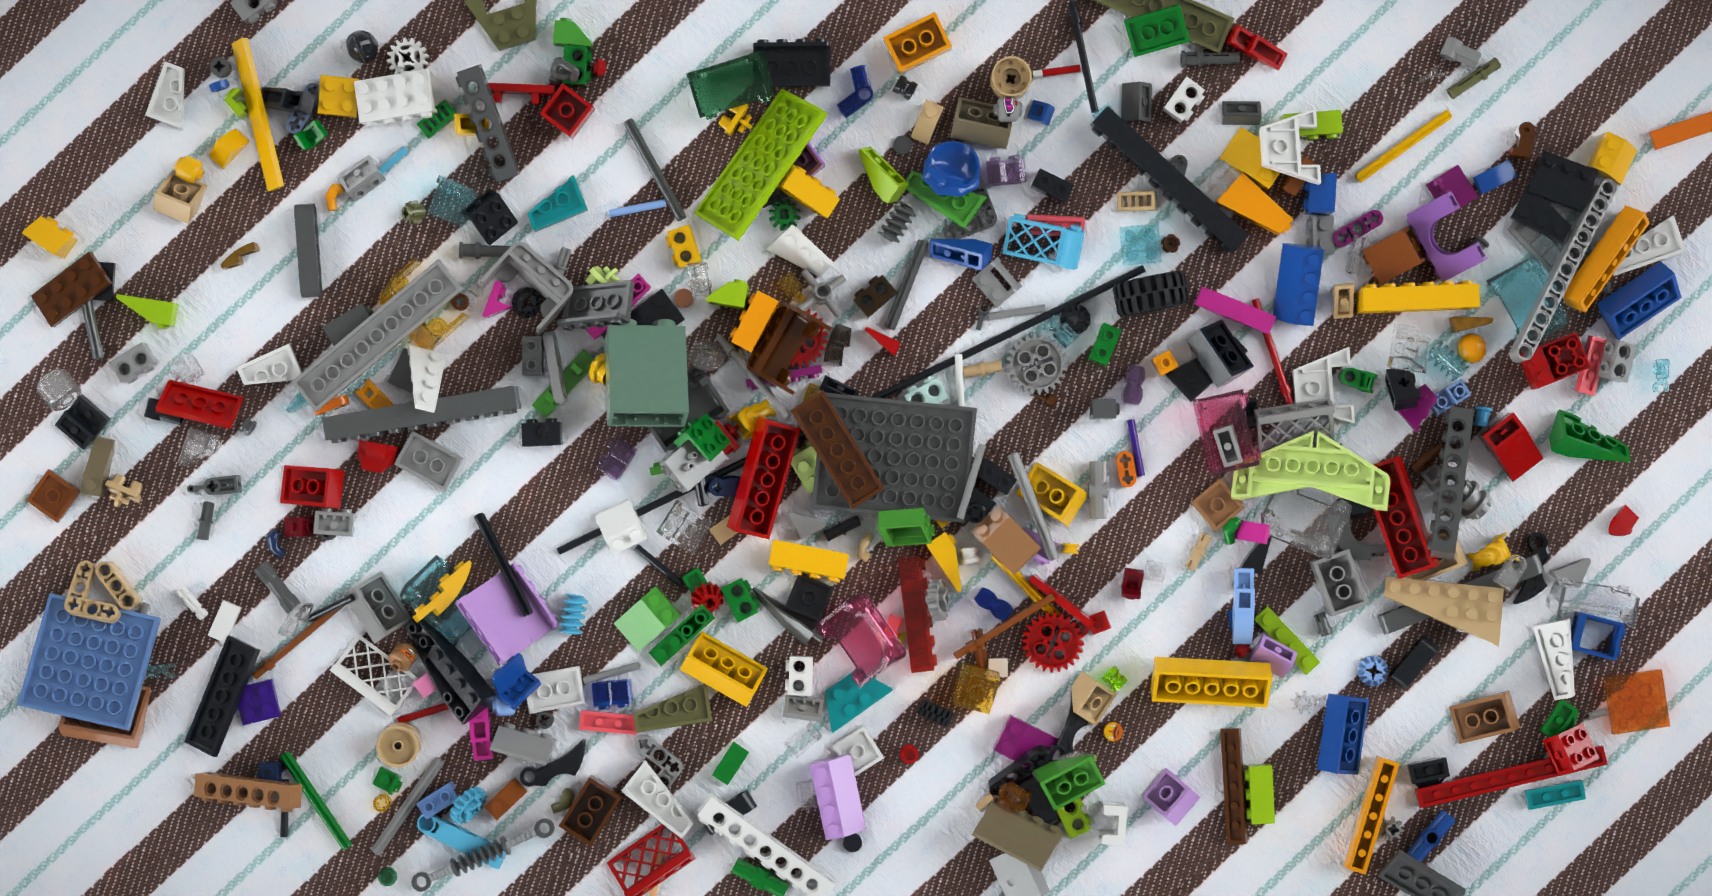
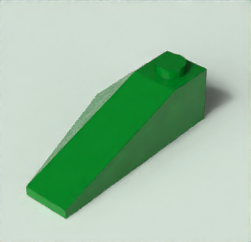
M1560 409L1558 410L1549 436L1552 452L1573 458L1629 462L1631 460L1627 445L1610 435L1604 436L1597 431V427L1593 425L1589 427L1580 422V417Z

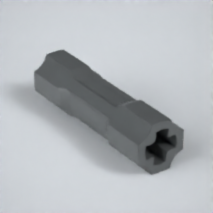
M268 561L263 562L254 570L289 616L303 606Z

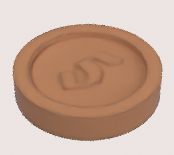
M683 288L676 292L674 300L679 307L687 308L693 303L694 296L690 290Z

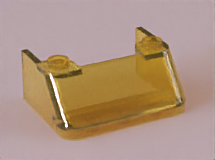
M413 258L390 279L379 295V302L382 306L409 284L406 277L421 264L418 259ZM461 313L449 325L442 318H433L427 324L424 322L409 337L418 347L434 350L461 326L469 316L466 313Z

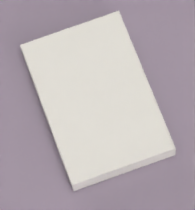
M580 666L532 674L540 680L541 685L526 698L529 714L586 704Z

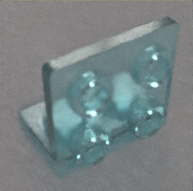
M439 175L436 181L439 185L427 212L463 227L466 219L460 212L475 200L477 192Z

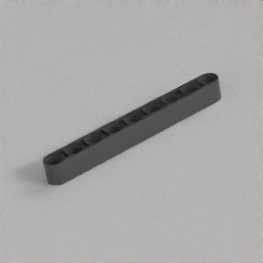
M1536 553L1458 584L1506 588L1545 571ZM1404 605L1377 616L1384 635L1431 617Z

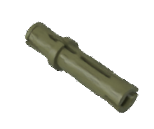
M1494 57L1483 66H1478L1473 73L1446 89L1450 98L1454 100L1481 80L1488 79L1490 74L1501 68L1499 60Z

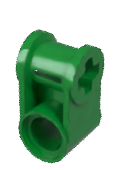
M1345 368L1339 372L1338 379L1341 384L1373 394L1372 387L1374 380L1378 377L1377 374L1355 368ZM1347 371L1351 372L1353 376L1350 382L1345 379Z

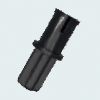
M854 516L841 523L839 521L837 525L823 532L829 542L843 534L845 536L847 532L861 526V521L858 516Z

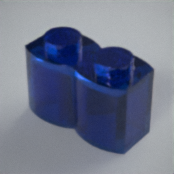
M980 587L973 597L980 607L990 610L992 615L999 620L1006 621L1013 611L1012 606L1008 602L997 598L988 588Z
M631 679L600 681L591 684L594 707H599V710L610 709V705H618V708L629 707V703L633 702Z

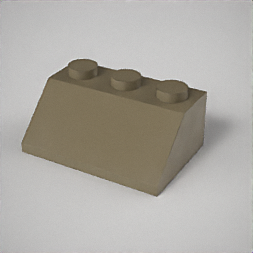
M959 97L950 138L1007 149L1012 122H1000L997 116H994V104Z

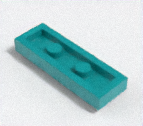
M1581 779L1524 790L1528 810L1586 799L1583 780Z

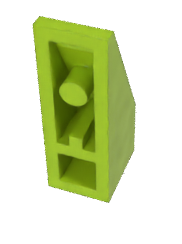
M871 146L859 149L858 153L874 191L887 204L898 201L909 183Z
M116 295L118 300L149 322L157 324V328L169 329V326L175 327L178 304Z

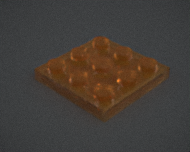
M1662 669L1603 677L1611 734L1670 727Z

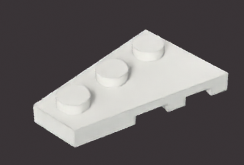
M164 62L145 114L146 116L183 129L184 68Z

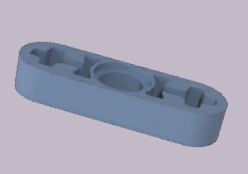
M310 83L304 89L305 92L310 93L311 89L317 88L318 95L315 99L312 114L291 113L286 122L287 130L293 135L306 128L318 106L319 85L316 83ZM298 114L300 117L305 118V120L302 121L300 119L298 122L300 128H295L293 131L291 124L298 121L299 118L295 117Z

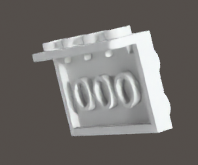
M428 69L354 81L359 123L366 125L368 128L377 127L378 123L383 122L386 125L395 124L396 120L401 119L403 121H413L414 117L419 116L421 118L433 117L432 114L438 113L437 109L434 108L430 72Z

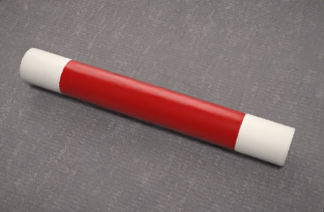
M1079 64L1032 71L1034 79L1082 72V67Z

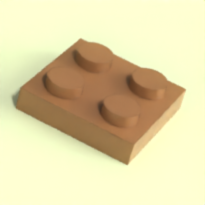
M1221 478L1190 502L1215 532L1225 525L1230 518H1233L1245 508L1240 500L1231 499V490Z

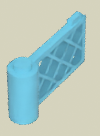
M1014 213V216L1009 217L1002 254L1059 265L1066 269H1078L1085 234L1081 226L1071 225L1070 227H1062L1025 219L1026 215ZM1012 223H1021L1024 230L1015 234L1012 230ZM1034 226L1040 227L1043 234L1036 238L1029 231ZM1052 230L1061 231L1060 239L1053 242L1048 233ZM1027 232L1032 241L1023 246L1018 236ZM1046 236L1050 245L1042 250L1037 240ZM1014 239L1021 247L1016 251L1007 250L1008 243ZM1032 243L1039 250L1035 255L1029 254L1025 249ZM1053 247L1057 252L1056 260L1048 258L1044 252Z

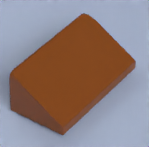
M1307 157L1301 158V165H1316ZM1288 175L1280 190L1295 196L1305 181Z

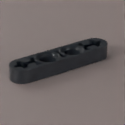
M1035 746L988 781L989 792L995 796L1005 793L1033 773L1034 770L1048 762L1050 754L1047 746ZM1024 763H1030V764H1031V765L1028 766V767H1022V765H1023ZM1009 774H1016L1012 778L1007 777Z

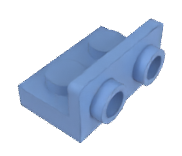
M450 781L416 803L425 819H429L455 802L458 796L454 791L456 786L453 781Z

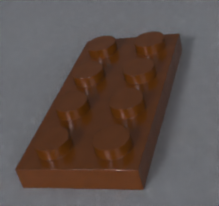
M87 252L32 294L31 297L50 327H56L113 283L93 252Z

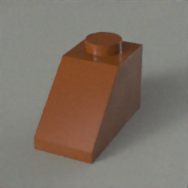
M514 778L484 807L498 820L528 791Z

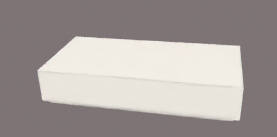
M223 600L208 636L225 643L227 635H230L242 607Z

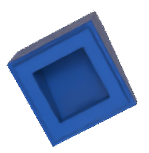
M1033 100L1027 118L1049 125L1055 108L1048 103Z

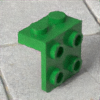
M707 413L699 419L696 417L687 424L689 428L687 429L685 426L677 433L679 437L674 441L675 445L679 448L689 439L708 461L713 460L730 444V439Z

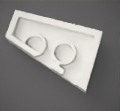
M793 224L766 249L803 269H807L818 277H821L834 264Z
M290 344L236 367L244 385L291 381L303 373Z

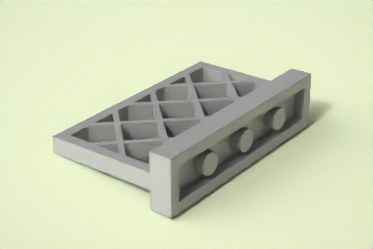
M1330 398L1254 410L1258 454L1269 450L1263 449V444L1267 439L1274 443L1270 449L1281 445L1280 443L1286 436L1292 440L1295 439L1289 434L1295 426L1302 430L1297 435V437H1300L1305 433H1309L1308 430L1315 423L1321 427L1318 430L1319 432L1327 431L1329 438L1335 441L1333 420L1335 410ZM1328 414V420L1323 425L1317 421L1321 415ZM1302 418L1311 420L1305 428L1298 424ZM1283 421L1292 423L1286 431L1279 427ZM1271 424L1273 427L1266 434L1261 430V425ZM1276 429L1283 433L1277 441L1270 437ZM1318 431L1314 435L1315 442L1313 443V448H1315L1317 444Z

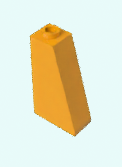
M1244 173L1215 201L1217 206L1276 235L1282 232L1286 234L1292 227L1290 223L1294 219Z

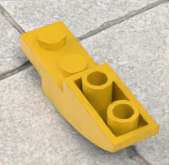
M470 560L466 563L461 561L454 567L456 571L452 575L447 573L439 580L441 584L437 587L442 593L440 594L437 591L429 598L431 600L429 604L425 606L423 603L414 610L416 614L413 618L417 623L431 611L436 616L440 615L454 601L470 572L472 564Z

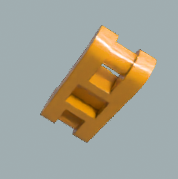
M369 379L364 382L365 385L361 389L358 388L355 391L371 409L395 405ZM372 390L374 394L369 398L366 394Z

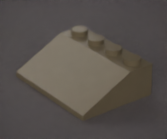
M998 797L990 804L972 833L974 837L1040 872L1056 853L1065 834L1059 827L1049 825L1042 818L1032 816L1026 813L1025 809L1015 807L1009 804V801Z

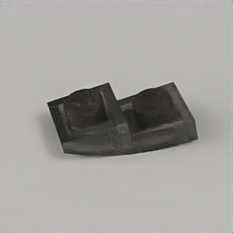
M841 324L835 325L826 346L824 363L836 367L842 366L844 348L850 347L852 328Z

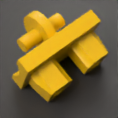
M732 100L728 110L735 113L734 118L731 120L723 115L718 124L729 136L733 135L739 123L741 125L737 131L743 133L745 128L751 130L753 127L749 124L752 118L750 115L747 114L743 120L744 115L749 109L748 104Z

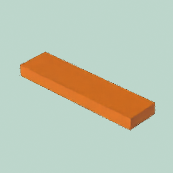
M1712 111L1649 132L1654 149L1658 150L1712 132Z

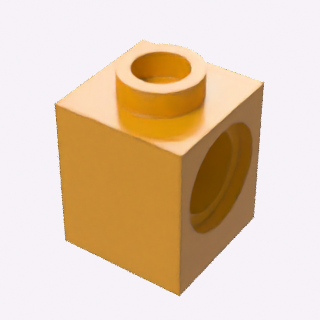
M1170 350L1150 360L1159 377L1179 366Z

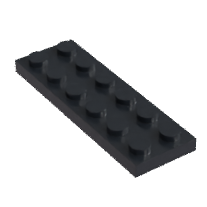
M227 635L184 741L185 743L212 757H218L260 649L236 637Z

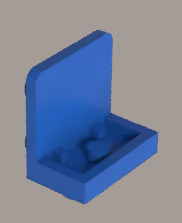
M520 653L512 656L492 676L497 697L513 710L541 685L540 680L527 671L523 656Z

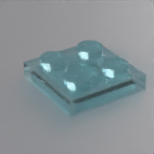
M1159 224L1120 227L1123 266L1162 262Z

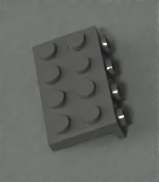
M625 280L573 287V293L564 306L563 319H558L557 325L565 331H574L577 328L590 329V327L595 326L604 328L606 325L630 323L634 282Z

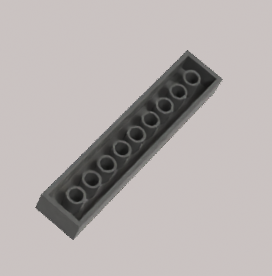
M507 386L438 398L434 413L416 409L414 402L322 417L325 440H331L332 443L347 442L348 437L351 440L365 439L366 434H369L370 437L385 435L384 431H389V434L404 432L403 428H408V431L423 429L422 425L426 424L427 428L442 426L441 422L446 421V424L460 423L462 418H465V421L478 420L480 415H484V418L498 416V412L508 415L517 413V409L522 408L518 386Z

